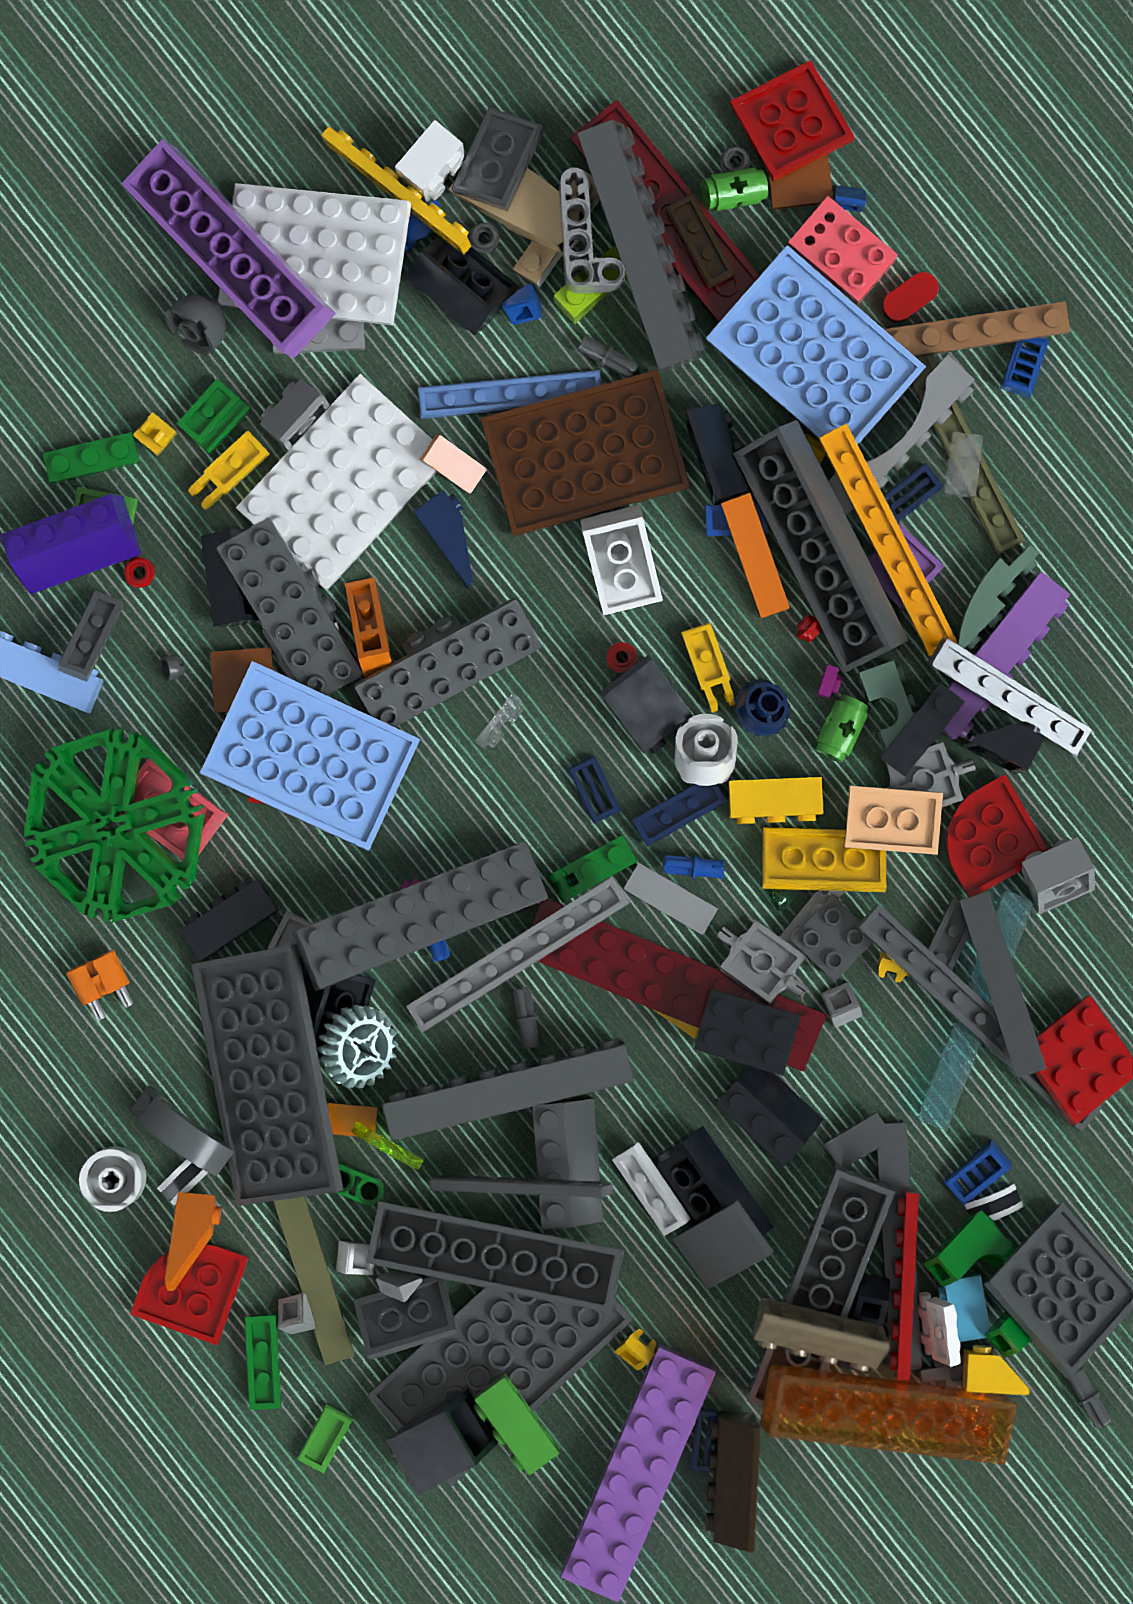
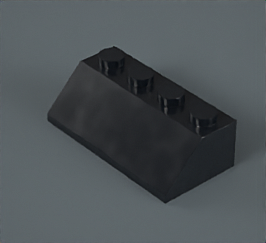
M704 1126L682 1137L651 1159L691 1218L687 1222L689 1228L737 1200L762 1236L773 1228L771 1222Z

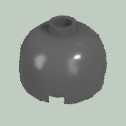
M198 294L183 296L164 314L165 322L173 334L178 331L186 339H183L181 343L195 353L201 355L212 353L225 337L227 325L222 312V306L212 297L207 298Z

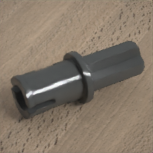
M588 334L585 335L578 348L579 353H583L601 363V368L606 366L626 378L632 377L638 366L633 360L615 351L614 346L608 347Z
M529 987L516 988L513 990L517 1018L514 1020L518 1022L522 1043L521 1048L539 1047L541 1043L536 1019L539 1017L534 1012L531 989Z
M1081 1367L1073 1377L1067 1379L1079 1398L1077 1403L1083 1405L1094 1427L1097 1429L1105 1427L1111 1421V1418L1099 1398V1390L1094 1389L1084 1368Z

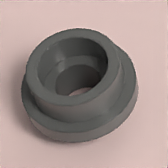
M729 147L721 155L720 167L723 172L749 168L750 156L741 147ZM732 158H737L740 160L741 165L739 167H732L729 161Z
M479 223L470 231L469 242L471 247L478 253H490L499 244V232L490 223ZM480 235H489L490 241L486 244L481 243L478 240Z

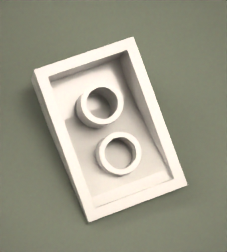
M640 505L580 519L603 615L663 601Z

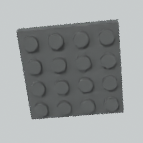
M1063 1202L1053 1208L984 1283L987 1289L1066 1379L1073 1377L1133 1309V1282Z

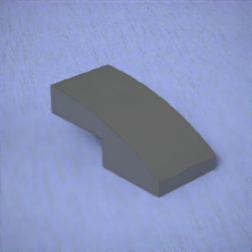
M874 1112L823 1144L836 1165L844 1168L894 1138L879 1114Z

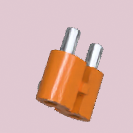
M114 949L65 972L81 1005H89L96 1021H100L106 1016L98 1001L103 995L116 991L124 1008L133 1004L125 987L130 981Z

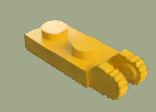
M246 431L203 471L204 474L189 488L188 492L192 496L200 493L211 480L217 488L210 495L206 496L201 503V506L207 510L223 494L226 495L257 467L269 455V452L249 431Z
M711 623L681 632L701 691L704 690L710 711L712 713L718 711V703L711 687L722 684L724 697L729 706L736 705L729 683L731 679Z

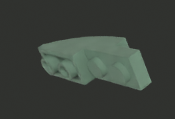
M1029 545L1009 566L1000 558L986 572L973 591L962 614L956 636L957 645L962 648L966 647L970 651L982 639L979 635L981 630L986 625L991 629L1004 616L1000 611L1006 605L997 596L1006 597L1016 586L1012 581L1020 573L1025 577L1037 565V562L1033 559L1039 552L1032 545Z

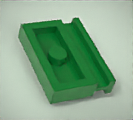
M216 379L176 424L211 455L251 411V408L220 380Z

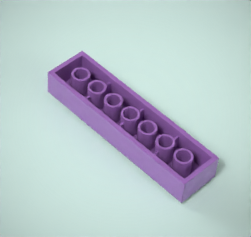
M164 139L153 148L121 183L282 353L295 358L336 314L179 149Z
M659 1342L561 1569V1578L616 1602H619L716 1374L714 1366Z

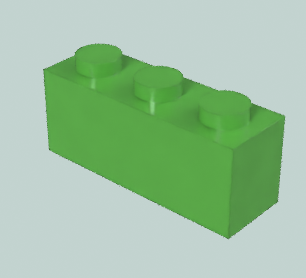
M506 1373L475 1394L474 1400L476 1404L474 1409L483 1421L489 1419L495 1428L492 1430L494 1437L501 1446L508 1445L513 1452L510 1458L520 1472L525 1469L530 1476L560 1454V1447Z

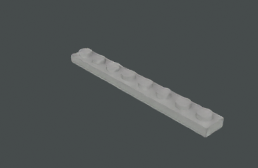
M611 877L406 1007L421 1032H425L630 904V901L616 878Z

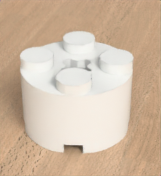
M699 714L689 718L688 722L683 726L681 725L678 729L674 761L684 782L709 786L724 783L729 779L736 763L738 739L734 728L723 722V718L713 714Z
M118 1146L108 1147L93 1154L82 1167L79 1176V1185L83 1196L95 1208L107 1212L118 1211L132 1204L142 1194L146 1184V1169L140 1156L127 1148ZM112 1172H114L116 1177H119V1182L115 1183L114 1186L111 1180H107V1176L112 1174Z

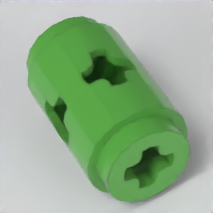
M754 167L708 175L707 179H703L700 184L701 199L704 207L707 210L712 209L713 211L759 204L761 200L766 199L768 196L766 175L762 169L756 170Z
M842 694L839 700H835L816 739L817 746L815 750L829 759L843 763L845 757H849L868 718L867 711L869 707L853 697ZM840 723H843L842 728L846 730L843 735V730L839 728Z

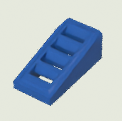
M1035 338L1016 341L1000 389L1029 398L1033 392L1049 340ZM1023 341L1040 346L1039 351L1022 347ZM1019 353L1035 357V362L1019 358ZM1016 363L1031 368V373L1016 369ZM1012 375L1028 379L1027 384L1011 379Z
M990 1140L947 1177L943 1183L964 1206L1011 1169V1161L996 1143ZM989 1154H990V1155L997 1161V1163L999 1164L996 1168H995L994 1165L988 1160L987 1156H988ZM979 1162L988 1170V1175L985 1176L977 1166ZM971 1170L980 1182L976 1184L967 1172ZM960 1177L970 1188L968 1192L956 1181Z

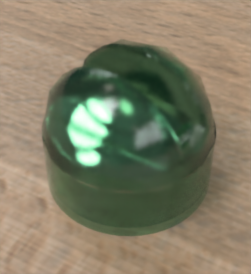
M788 889L767 890L771 903L778 911L788 907L793 900V893L787 895L785 892Z

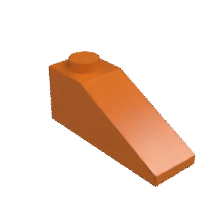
M375 577L345 583L357 654L364 678L393 663Z
M178 1192L165 1276L167 1291H174L213 1236L214 1225H220L222 1208L217 1206L215 1195Z

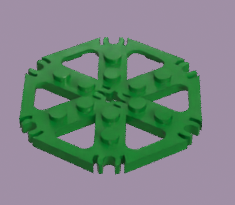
M113 727L52 747L50 751L44 754L50 760V767L44 761H41L35 765L36 769L32 770L23 837L35 836V838L25 842V846L35 845L39 851L38 855L31 857L30 860L31 862H37L43 859L44 863L37 864L34 867L83 915L88 914L89 918L97 916L98 909H101L104 913L103 922H108L112 919L111 923L173 905L183 897L177 891L176 886L179 885L185 891L195 881L205 813L193 815V813L203 808V804L194 806L190 802V796L197 793L198 789L184 790V787L195 783L144 734L139 735V732L134 731L129 734V740L126 741L123 737L124 728L121 727L118 729ZM99 745L107 748L101 790L74 763V756L77 752ZM143 757H147L171 779L172 788L169 792L134 802L139 762ZM50 787L82 819L53 828L48 827L43 821L47 789ZM125 821L124 824L119 825L116 829L107 828L102 830L110 822L119 823ZM177 822L185 823L188 827V839L184 860L180 863L175 862L145 832ZM93 848L87 891H84L60 869L59 862L63 857ZM125 860L157 890L153 897L133 903H127L122 899L121 887Z

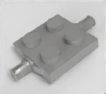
M944 742L930 746L905 777L884 762L889 775V787L886 788L942 792V807L963 800L959 788V775L975 771V765L962 768L974 763L972 758L954 764L947 754Z
M757 920L746 933L739 937L725 927L718 933L717 938L731 947L729 956L722 963L719 971L767 1006L772 1003L778 993L786 988L800 997V999L806 994L809 988L794 978L796 970L806 956Z

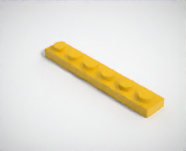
M329 126L322 133L321 136L330 149L391 198L409 201L411 203L410 213L464 255L471 247L467 237L469 233L462 225L456 221L453 224L449 223L444 219L446 214L437 205L431 203L428 206L421 200L423 196L411 185L404 187L398 182L399 176L387 166L384 169L379 167L375 163L377 159L368 150L362 148L359 151L352 145L354 141L348 134L341 129L336 132Z

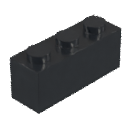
M226 529L201 536L213 627H233L260 621L217 550L219 544L245 529Z
M250 878L244 880L234 887L237 893L228 899L225 895L220 896L209 904L211 910L202 916L199 912H196L183 921L185 927L179 931L199 961H204L279 911L276 903L259 879L253 882Z

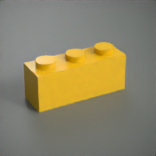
M822 777L728 781L729 819L736 818L737 824L755 823V817H767V823L786 822L785 816H798V822L816 821V815L823 814Z

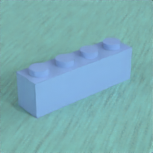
M0 631L1 678L86 713H91L104 682L103 679L96 677L98 674L97 670L93 669L87 682L58 671V665L63 656L53 653L51 658L40 654L41 647L27 641L24 642L23 646L12 642L14 636Z

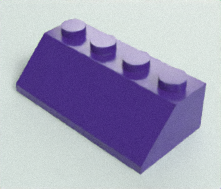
M114 494L100 497L0 534L9 564L30 594H35L142 555L124 497Z

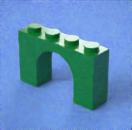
M981 1210L967 1217L931 1254L923 1265L941 1286L945 1287L958 1281L976 1261L987 1262L998 1269L1016 1248L997 1229L994 1221ZM1007 1310L984 1334L1004 1358L1019 1353L1031 1340Z

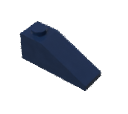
M443 490L415 510L414 514L462 581L470 589L474 584L463 518L459 512L463 507L454 494L447 496Z

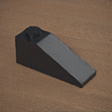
M942 683L937 684L880 758L905 777L948 725L965 701Z
M863 1274L848 1318L883 1326L890 1302V1279ZM839 1360V1367L865 1373L870 1371V1367H868V1371L857 1370L849 1366L850 1362Z

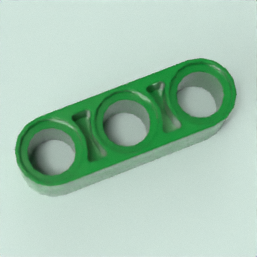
M338 1160L339 1170L349 1174L350 1183L347 1186H343V1190L335 1193L364 1205L378 1203L385 1193V1184L382 1179ZM367 1182L375 1183L379 1189L378 1196L374 1198L366 1197L362 1191L363 1184Z

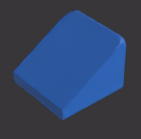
M836 186L834 201L844 210L861 213L866 203V191L858 188Z
M531 283L525 285L502 303V308L513 325L541 318V300Z

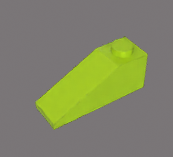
M616 245L599 258L611 257L621 261ZM606 269L602 272L603 277L608 281H614L619 277L618 273L613 269ZM581 271L572 279L582 283L588 277L585 272ZM626 272L623 281L627 278ZM565 285L554 295V303L575 325L610 292L578 294L570 291Z

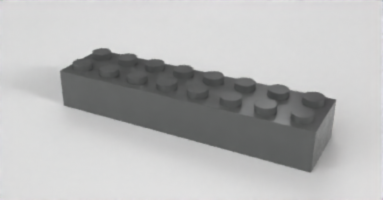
M609 120L577 133L659 370H671L704 358L702 350L706 349L701 333H696L692 321L696 320L691 304H686L682 292L685 291V285L681 275L675 274L672 263L675 262V256L669 244L665 245L662 233H665V227L660 215L655 216L652 204L655 203L653 192L650 186L645 187L641 176L645 174V169L640 157H635L631 147L635 145L631 129L629 127L625 128L622 123Z
M798 421L780 426L733 453L844 673L909 641Z
M524 841L293 932V936L316 991L546 900L548 895L527 842Z
M617 1038L599 1042L600 1048L588 1051L587 1046L570 1049V1055L558 1058L557 1053L539 1057L540 1063L528 1065V1061L525 1060L510 1064V1070L499 1073L498 1068L481 1071L479 1073L480 1078L469 1080L468 1075L450 1079L447 1086L439 1087L438 1082L420 1086L418 1088L419 1093L409 1095L408 1090L391 1093L388 1096L389 1100L383 1103L391 1141L634 1082L625 1043H618Z
M834 1165L783 1296V1303L847 1318L895 1194L892 1186ZM779 1345L776 1346V1349L764 1347L746 1392L747 1401L799 1422L806 1423L829 1363L820 1360L819 1355L807 1352V1356H799L788 1352L789 1348Z
M378 1202L366 1263L611 1313L614 1308L624 1250Z

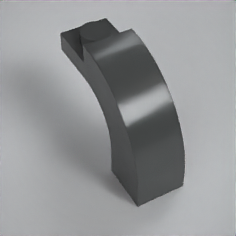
M149 1085L131 1108V1111L139 1118L138 1122L179 1155L214 1176L218 1175L234 1153L220 1137L190 1120L176 1109L158 1090Z

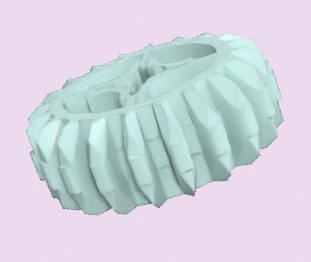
M352 1005L351 1009L341 1008V1016L337 1014L332 1015V1025L324 1024L326 1030H328L326 1035L319 1036L324 1041V1044L317 1048L320 1053L324 1054L319 1059V1062L325 1066L323 1071L331 1076L334 1082L342 1083L347 1088L356 1087L359 1089L364 1088L365 1084L369 1086L374 1085L375 1078H384L383 1069H392L388 1062L390 1058H396V1055L392 1053V1048L398 1046V1044L392 1038L397 1032L390 1028L392 1022L385 1018L381 1011L374 1010L370 1006Z

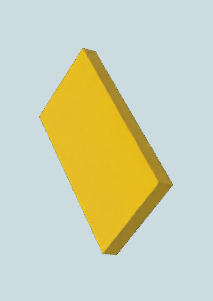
M763 827L762 889L886 892V850L844 847L846 830Z

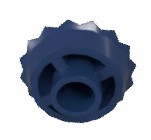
M756 679L754 682H747L745 687L739 689V695L734 699L736 703L734 711L738 715V722L744 725L746 731H751L756 736L764 735L769 737L771 734H778L782 728L786 727V722L790 717V704L787 701L786 694L778 685L772 684L769 680L762 681Z

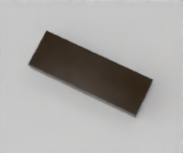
M691 193L667 206L666 211L708 290L736 276V272L694 194Z

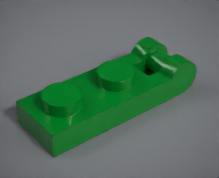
M621 835L548 875V878L552 884H556L560 892L558 896L563 903L631 866L637 860L624 836ZM571 873L575 874L579 884L573 887L570 886L566 879V876Z

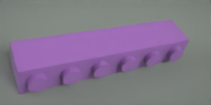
M1043 572L1038 573L974 655L1012 678V675L1009 674L1010 670L1015 664L1021 666L1031 654L1028 647L1034 640L1039 643L1050 630L1047 623L1051 618L1055 616L1058 619L1069 606L1066 599L1070 593ZM953 680L948 689L963 699L965 703L942 731L951 740L957 739L958 736L965 738L975 725L971 720L976 713L983 714L991 705L988 701Z

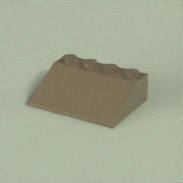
M762 1297L753 1329V1339L758 1340V1345L762 1347L776 1349V1346L779 1345L789 1348L788 1352L799 1356H807V1352L819 1355V1359L824 1362L837 1364L838 1360L850 1362V1367L862 1371H868V1367L877 1369L888 1352L890 1345L883 1326Z

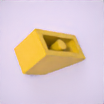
M973 1345V1350L964 1349L962 1387L967 1392L1029 1395V1388L999 1354L991 1351V1346Z

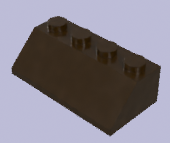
M716 1411V1421H711L710 1439L715 1440L714 1451H709L708 1467L709 1470H714L713 1482L707 1483V1501L712 1502L711 1513L706 1512L705 1530L710 1532L715 1543L746 1552H754L761 1427L753 1412Z

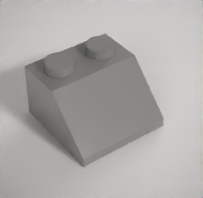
M302 379L297 383L291 382L281 394L283 396L282 400L276 406L271 404L261 415L263 419L260 423L261 427L287 451L330 407L326 398Z
M1078 837L1072 840L1068 838L1060 840L1052 849L1043 853L1041 851L1034 852L1028 855L1025 861L1022 862V874L1039 915L1095 890V868Z

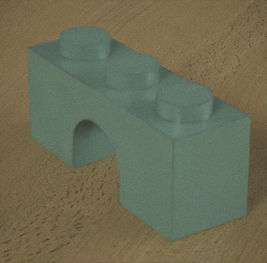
M894 660L859 672L856 675L866 704L875 700H885L895 710L893 724L877 732L884 752L912 717L913 712L917 710L912 695H906L902 684L906 683L903 669L900 665L896 666Z

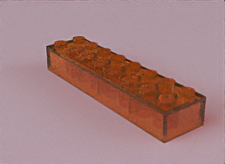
M771 1364L760 1426L770 1437L1006 1465L1017 1404L1005 1394L967 1392L963 1388Z

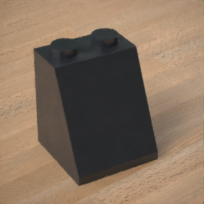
M649 654L599 692L601 700L643 754L649 750L653 755L667 744L664 738L672 732L676 735L681 725L686 724L689 718L693 716Z
M468 1389L402 1427L386 1441L390 1447L391 1454L400 1463L406 1473L409 1484L414 1487L418 1495L476 1466L499 1443L494 1437L488 1421H483L474 1409L476 1401Z

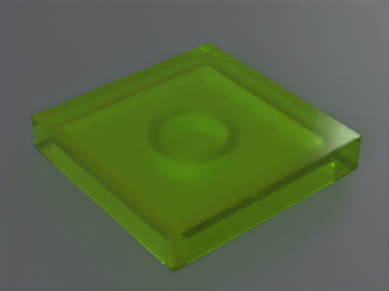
M356 1122L352 1129V1134L415 1170H419L424 1161Z

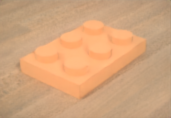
M849 785L844 847L938 855L943 793Z

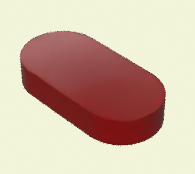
M926 272L917 273L890 292L882 305L886 318L893 322L905 321L933 301L939 289L936 278Z

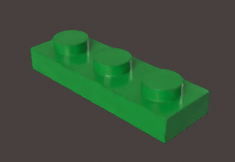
M132 432L43 453L50 484L140 463Z
M277 1314L246 1315L245 1331L249 1410L280 1409L282 1405Z

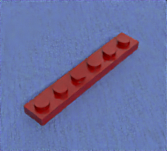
M903 1190V1198L898 1197L897 1216H902L901 1229H896L895 1245L900 1247V1260L895 1259L894 1278H899L898 1291L893 1290L892 1308L897 1309V1322L892 1321L891 1340H896L895 1353L890 1352L889 1370L894 1372L897 1380L910 1381L919 1193L913 1190Z

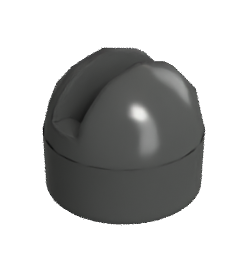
M178 656L162 657L160 660V671L163 679L170 681L181 678L184 675L185 667L180 665L184 661Z

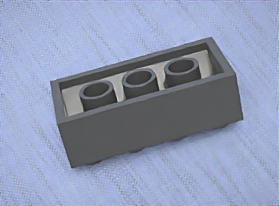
M594 1098L552 1101L532 1106L538 1179L600 1181ZM539 1195L542 1229L576 1227L603 1222L602 1198Z

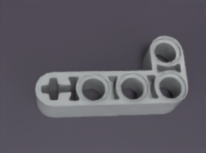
M575 167L569 168L563 172L559 187L566 286L570 291L578 294L616 291L623 283L625 275L624 265L616 258H593L588 178L583 170ZM571 180H575L578 186L576 198L571 199L572 187L569 185ZM571 210H579L584 218L577 222L572 221L567 213ZM574 240H580L585 244L586 248L581 252H575L570 248L569 244ZM606 269H613L618 273L619 277L614 281H608L603 277L602 272ZM580 270L586 273L588 279L585 282L579 283L572 279L571 274L574 271Z

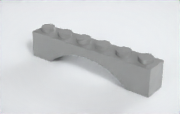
M947 355L925 379L924 396L920 411L909 431L889 451L873 460L867 461L880 489L889 481L885 475L893 467L898 471L909 460L910 457L906 453L914 445L920 448L929 439L931 434L928 430L935 423L941 426L953 413L949 408L954 402L958 400L962 404L974 391L970 386L975 379L951 356ZM835 473L828 482L845 515L847 516L850 512L856 515Z

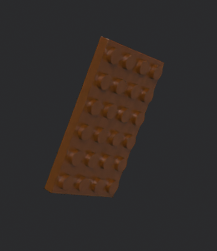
M658 369L481 418L513 537L690 489Z

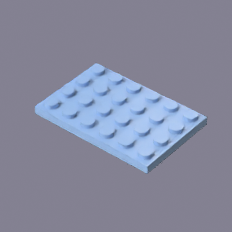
M788 245L706 337V340L817 438L847 423L857 444L862 441L926 368L922 362Z
M252 661L200 774L369 851L420 739Z

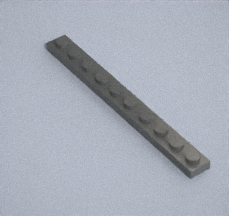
M876 904L856 928L1015 1073L995 1010L880 904ZM1035 1073L1020 1077L1067 1120ZM1098 1106L1078 1124L1072 1126L1077 1131L1083 1132L1100 1112L1101 1108Z

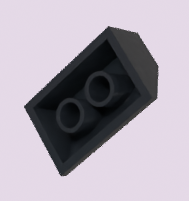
M438 237L418 254L405 276L418 290L427 295L439 308L446 311L474 336L493 320L502 309V303L519 289L515 282L472 247L463 255L441 237Z
M720 404L686 410L684 422L713 505L721 504L720 502L748 493L750 491L749 484L733 454L740 450L741 446L738 439L732 440L729 428H732L733 424L728 410L722 411Z
M1024 721L1023 723H1015L964 740L961 747L1013 774H1018L1030 769L1046 737L1039 734L1041 730L1039 727Z
M307 969L305 970L303 978L316 1048L324 1044V1041L319 1036L326 1035L328 1030H326L324 1024L332 1025V1015L337 1014L341 1016V1008L351 1009L352 1005L369 1006L376 982L375 979L357 974L315 991ZM317 1050L318 1058L320 1059L324 1054Z
M748 1065L714 1100L721 1109L783 1166L806 1144L823 1121V1118L775 1073Z

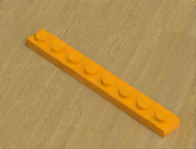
M847 423L818 437L928 656H932L942 637L957 643Z

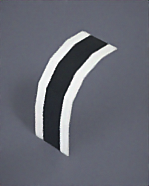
M185 1160L157 1189L175 1205L178 1192L188 1193L208 1172Z
M1015 1184L995 1194L966 1203L965 1207L969 1216L982 1210L985 1215L994 1221L1023 1207V1203Z

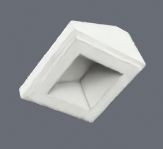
M339 1241L336 1271L344 1274L373 1275L374 1265L366 1263L370 1243Z

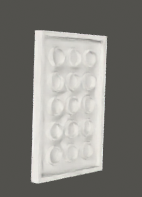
M235 183L232 206L336 313L332 319L385 325L394 324L411 209L409 201ZM220 288L218 298L220 305L223 307L239 308Z
M359 374L242 500L236 509L254 525L270 517L299 565L304 563L307 569L312 568L320 580L319 585L327 591L436 474L437 471L420 460L432 439L366 378Z

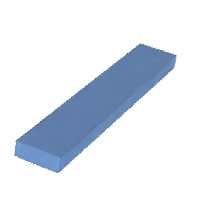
M600 370L418 387L421 419L501 412L601 385Z

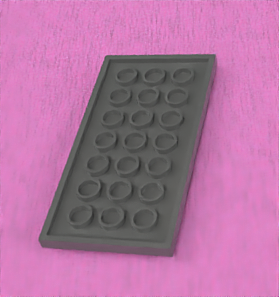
M297 944L191 964L224 1142L234 1151L228 1160L236 1206L334 1193L343 1190Z
M547 1229L543 1233L544 1235L559 1237L553 1229ZM484 1287L454 1314L458 1334L420 1345L368 1393V1396L398 1429H401L466 1389L475 1398V1394L506 1373L534 1411L633 1320V1317L616 1298L613 1312L609 1313ZM486 1419L492 1430H494L495 1428L489 1419ZM470 1469L452 1477L446 1482L451 1487Z

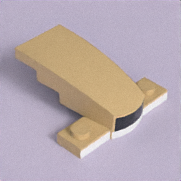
M527 168L509 210L505 211L454 193L452 184L448 189L452 195L476 207L480 213L503 224L508 230L532 241L513 268V271L540 288L560 257L563 256L559 191ZM585 172L588 178L591 213L599 202L600 197L592 175ZM575 180L571 183V199L576 198L578 186ZM571 210L567 213L572 221L577 222L584 218L579 210ZM579 240L572 241L569 244L570 248L573 249Z

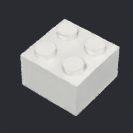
M434 120L395 166L396 173L399 176L398 181L405 187L411 185L423 196L421 200L427 204L431 198L435 201L445 190L446 186L444 183L451 175L456 177L465 159L463 143Z

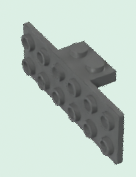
M270 517L265 518L217 546L219 554L298 683L327 696L363 675L362 669L333 623L335 616L333 611L336 610L332 599L328 594H322L318 587L320 580L312 568L307 569L304 563L300 565L297 563Z
M512 598L462 626L454 614L450 617L440 618L432 627L422 632L418 631L411 634L406 641L401 643L407 656L355 683L354 687L371 717L396 727L541 648V644L518 600Z

